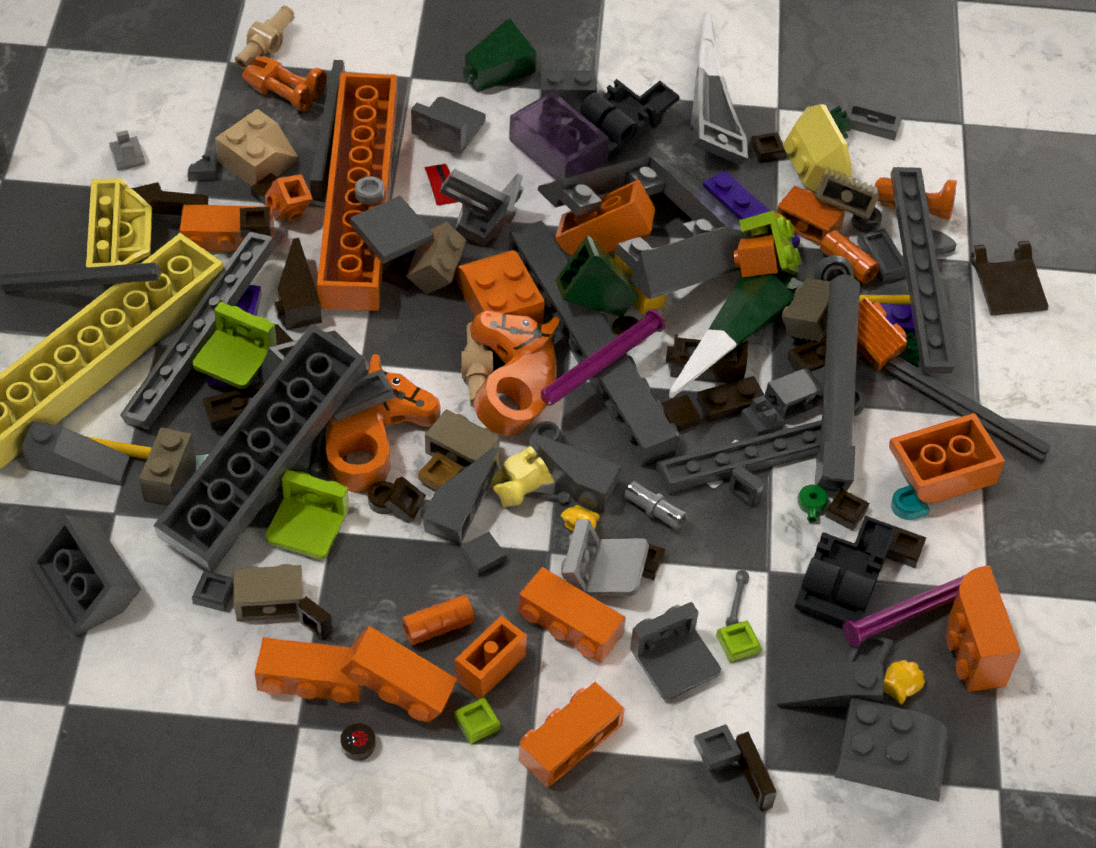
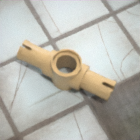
M284 5L273 18L267 19L264 23L257 21L251 25L247 33V46L234 58L235 64L239 69L244 71L249 65H252V62L258 56L263 57L266 53L273 55L278 52L283 42V30L295 19L294 11L290 7Z
M470 322L466 328L467 346L464 351H461L462 379L465 378L466 383L469 385L470 406L474 408L476 392L486 378L493 373V352L489 351L487 345L478 343L471 338L470 325L472 322Z

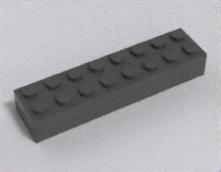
M311 324L153 526L158 538L207 571L213 572L281 484L285 471L287 469L291 470L366 373L365 357L314 324Z

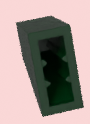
M508 19L465 55L463 75L466 82L471 83L475 90L480 92L535 73L537 52L513 20Z
M590 236L584 238L555 279L562 300L618 317H623L638 297L634 284L630 281L631 277Z

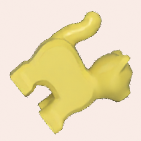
M531 446L521 453L509 457L496 472L489 486L499 495L503 508L520 505L524 500L525 494L535 491L545 483L551 484L554 482L545 462L540 457L536 458L535 455L537 454Z

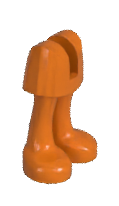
M258 56L252 62V65H249L243 71L242 78L259 93L267 95L269 91H272L290 101L296 110L307 112L312 108L313 100L318 101L321 98L327 82V73L321 68H314L309 72L307 78H303L283 68V64L279 61Z
M879 178L875 183V187L879 189L877 202L896 209L891 178ZM947 180L938 193L926 192L929 214L945 220L951 219L957 180Z

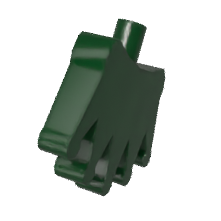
M837 106L830 111V114L844 139H847L848 134L845 132L851 130L850 126L847 125L851 123V120L847 117L846 111L841 112V106Z
M910 332L906 334V349L898 357L918 367L920 359L917 340L912 339L913 333Z

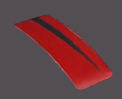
M447 164L425 167L424 169L427 173L436 205L458 202L440 192L443 182L450 175Z

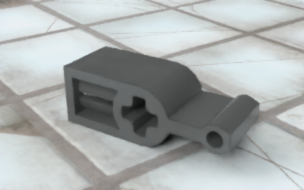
M825 366L812 372L807 368L801 369L768 382L765 397L784 420L811 410L823 402Z

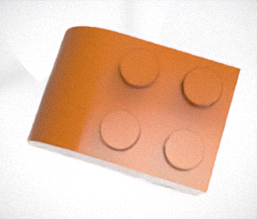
M636 180L599 197L602 203L597 211L576 216L572 211L562 214L555 237L560 247L568 254L573 255L584 238L590 236L608 254L615 253L618 243L637 237L645 239L651 233L655 207L640 180Z
M510 250L457 266L454 279L474 317L482 311H494L507 315L528 316L539 324L544 323L545 301L516 251Z
M975 413L891 438L889 442L890 451L919 499L925 503L943 501L997 484L1005 463L1003 456Z
M990 565L975 568L964 576L947 620V646L950 651H954L957 660V676L960 680L964 681L967 692L1006 687L1021 653Z

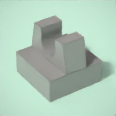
M127 130L117 132V141L109 143L110 152L117 170L145 164L144 154L137 136L129 138Z

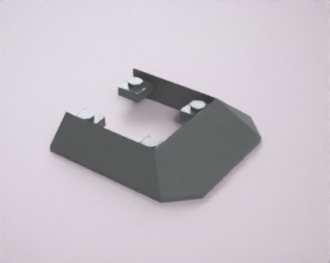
M652 156L634 159L538 186L537 190L555 208L566 205L576 216L599 210L602 200L598 197L599 195L615 191L636 180H640L648 196L663 192L693 220L682 224L679 233L685 239L652 249L641 237L618 243L615 254L634 271L630 281L648 299L740 270L741 268H736L734 250L738 249L740 239L752 237L741 231L739 219L684 168Z

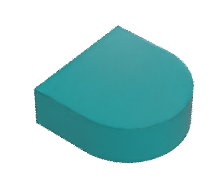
M911 485L900 488L893 494L891 509L896 516L912 520L928 515L930 510L928 504L919 499Z

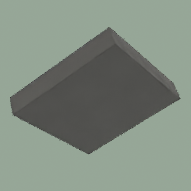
M401 196L350 218L352 228L383 264L433 241V232Z

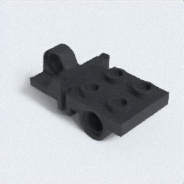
M616 79L614 87L611 85L607 86V93L601 96L595 92L583 101L580 107V115L570 122V127L573 132L610 160L650 127L649 124L654 129L661 124L663 114L680 100L679 95L659 80L645 93L638 96Z
M865 516L855 543L822 532L814 557H812L806 570L794 608L842 626L848 620L856 622L862 619L884 564L896 526Z

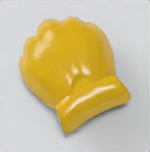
M579 505L567 508L560 515L565 520L564 525L574 531L576 520L589 519L595 529L596 522L600 519L598 513Z
M907 660L893 662L886 671L883 680V692L903 705L907 697L923 688L925 684L924 673L919 669V665L916 662H908Z

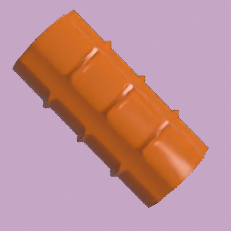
M837 230L828 233L822 240L820 251L827 257L838 255L846 258L853 267L854 278L860 283L866 285L878 274L880 263Z
M464 594L453 599H447V601L437 605L432 604L431 607L416 610L415 613L406 615L401 620L406 638L410 645L413 646L475 623V615L470 601Z

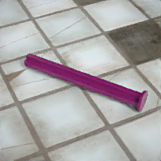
M650 309L647 311L646 317L542 389L540 396L542 401L548 406L554 405L656 331L662 332L665 329V322L662 316L656 310Z
M965 575L856 622L851 620L844 622L843 633L846 640L851 646L857 647L861 645L862 640L954 601Z

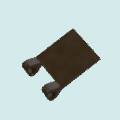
M1018 241L1017 245L1019 248H1016L1014 251L1017 261L988 263L985 245L973 246L974 252L970 254V261L976 268L990 315L1048 310L1049 306L1033 261L1030 241Z

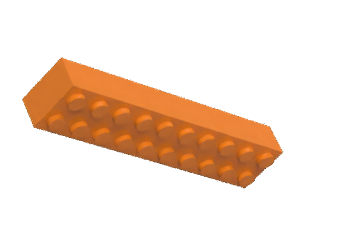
M340 73L317 279V294L321 309L379 311L383 263L352 228L350 218L389 201L397 110V75ZM368 176L379 178L385 186L384 199L375 205L360 203L355 197V184L359 179Z

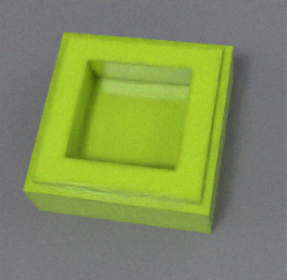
M748 620L717 629V639L729 663L761 652L762 647Z
M485 697L454 711V718L469 744L501 730V724Z

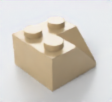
M259 109L254 110L215 138L218 162L251 187L270 173L278 177L299 161L298 155L278 123Z

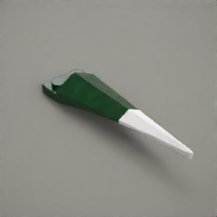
M780 271L773 274L744 278L741 276L670 389L669 398L675 397L704 371L739 344L782 317L784 308L789 306V304L791 305L797 287H801L803 282Z

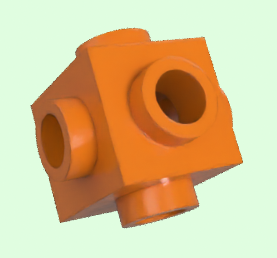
M302 174L276 179L265 194L266 206L272 207L275 221L284 219L294 221L299 219L313 200Z

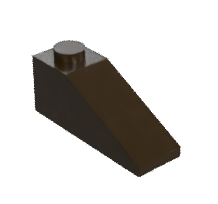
M294 238L278 285L279 301L274 302L277 319H283L286 330L322 323L320 300L299 238Z

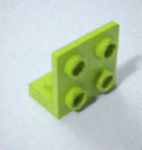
M775 211L739 220L741 231L747 235L758 237L773 234L781 269L792 275L799 274L798 266L802 263L798 249H793L791 237H794V229L790 220H786V217Z

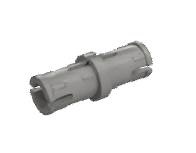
M633 481L628 486L638 492V495L626 489L624 498L646 510V515L651 518H659L676 531L683 527V524L673 517L676 516L686 522L688 518L687 512L667 502L664 495L660 493L654 494L637 481Z

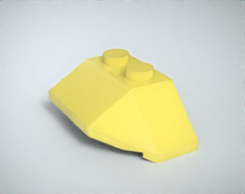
M820 104L807 107L794 124L788 137L785 139L783 147L803 185L815 192L825 168L835 169V172L840 171L841 175L845 173L846 177L851 175V161L848 145L826 105Z
M122 178L91 179L86 267L133 264L150 256L152 207L139 194L129 188Z

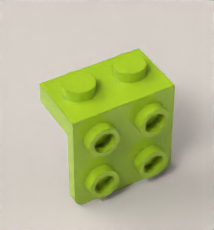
M220 301L214 309L217 330L194 358L193 368L239 389H245L259 373L269 347L277 345L275 324L266 318L257 317L237 306H230Z
M287 469L282 477L284 498L265 534L266 542L313 558L324 559L327 557L348 514V487L342 486L335 481H325L312 477L305 472H295Z

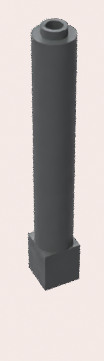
M839 275L829 283L820 449L816 456L815 485L822 487L824 490L839 492L841 488L847 491L854 481L856 446H852L860 283L850 275Z

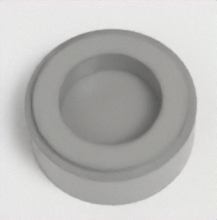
M368 176L356 182L355 197L360 203L375 205L384 199L385 186L379 178Z

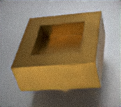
M437 452L418 472V480L437 490L460 473L463 467Z

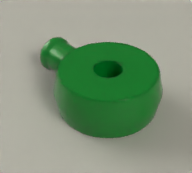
M818 485L804 486L797 497L800 509L808 513L807 520L809 522H816L818 520L817 514L822 512L828 503L826 491Z

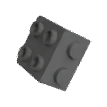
M445 97L436 98L430 107L416 102L411 109L412 134L458 153H462L486 121L484 113Z
M517 173L504 188L502 193L506 194L505 201L499 206L497 211H494V215L491 218L462 204L455 230L483 247L492 238L497 239L504 224H510L516 215L517 208L514 205L523 192V187L520 186L523 176Z
M692 601L682 606H673L663 615L652 620L650 618L644 619L632 631L630 650L659 695L665 700H670L718 677L721 672L720 665L695 630L699 611Z

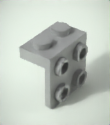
M589 519L576 520L574 531L569 536L567 557L561 565L562 577L568 583L590 596L635 595L639 589L649 549L647 540L644 538L599 539Z

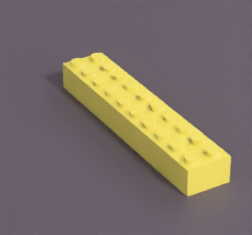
M179 233L142 262H156L159 264V268L162 270L159 280L114 284L1 372L0 470L23 452L22 445L32 421L56 425L186 320L223 270V262Z

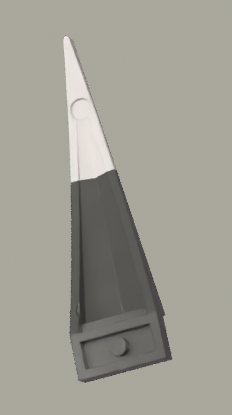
M707 10L703 14L690 125V129L693 131V145L718 155L725 160L742 165L748 159L747 138L727 90L716 48L711 15L709 10Z

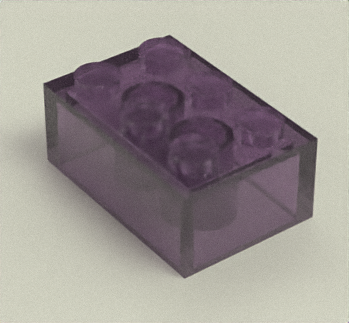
M554 91L549 92L510 115L509 140L556 181L593 171L607 162L609 137Z

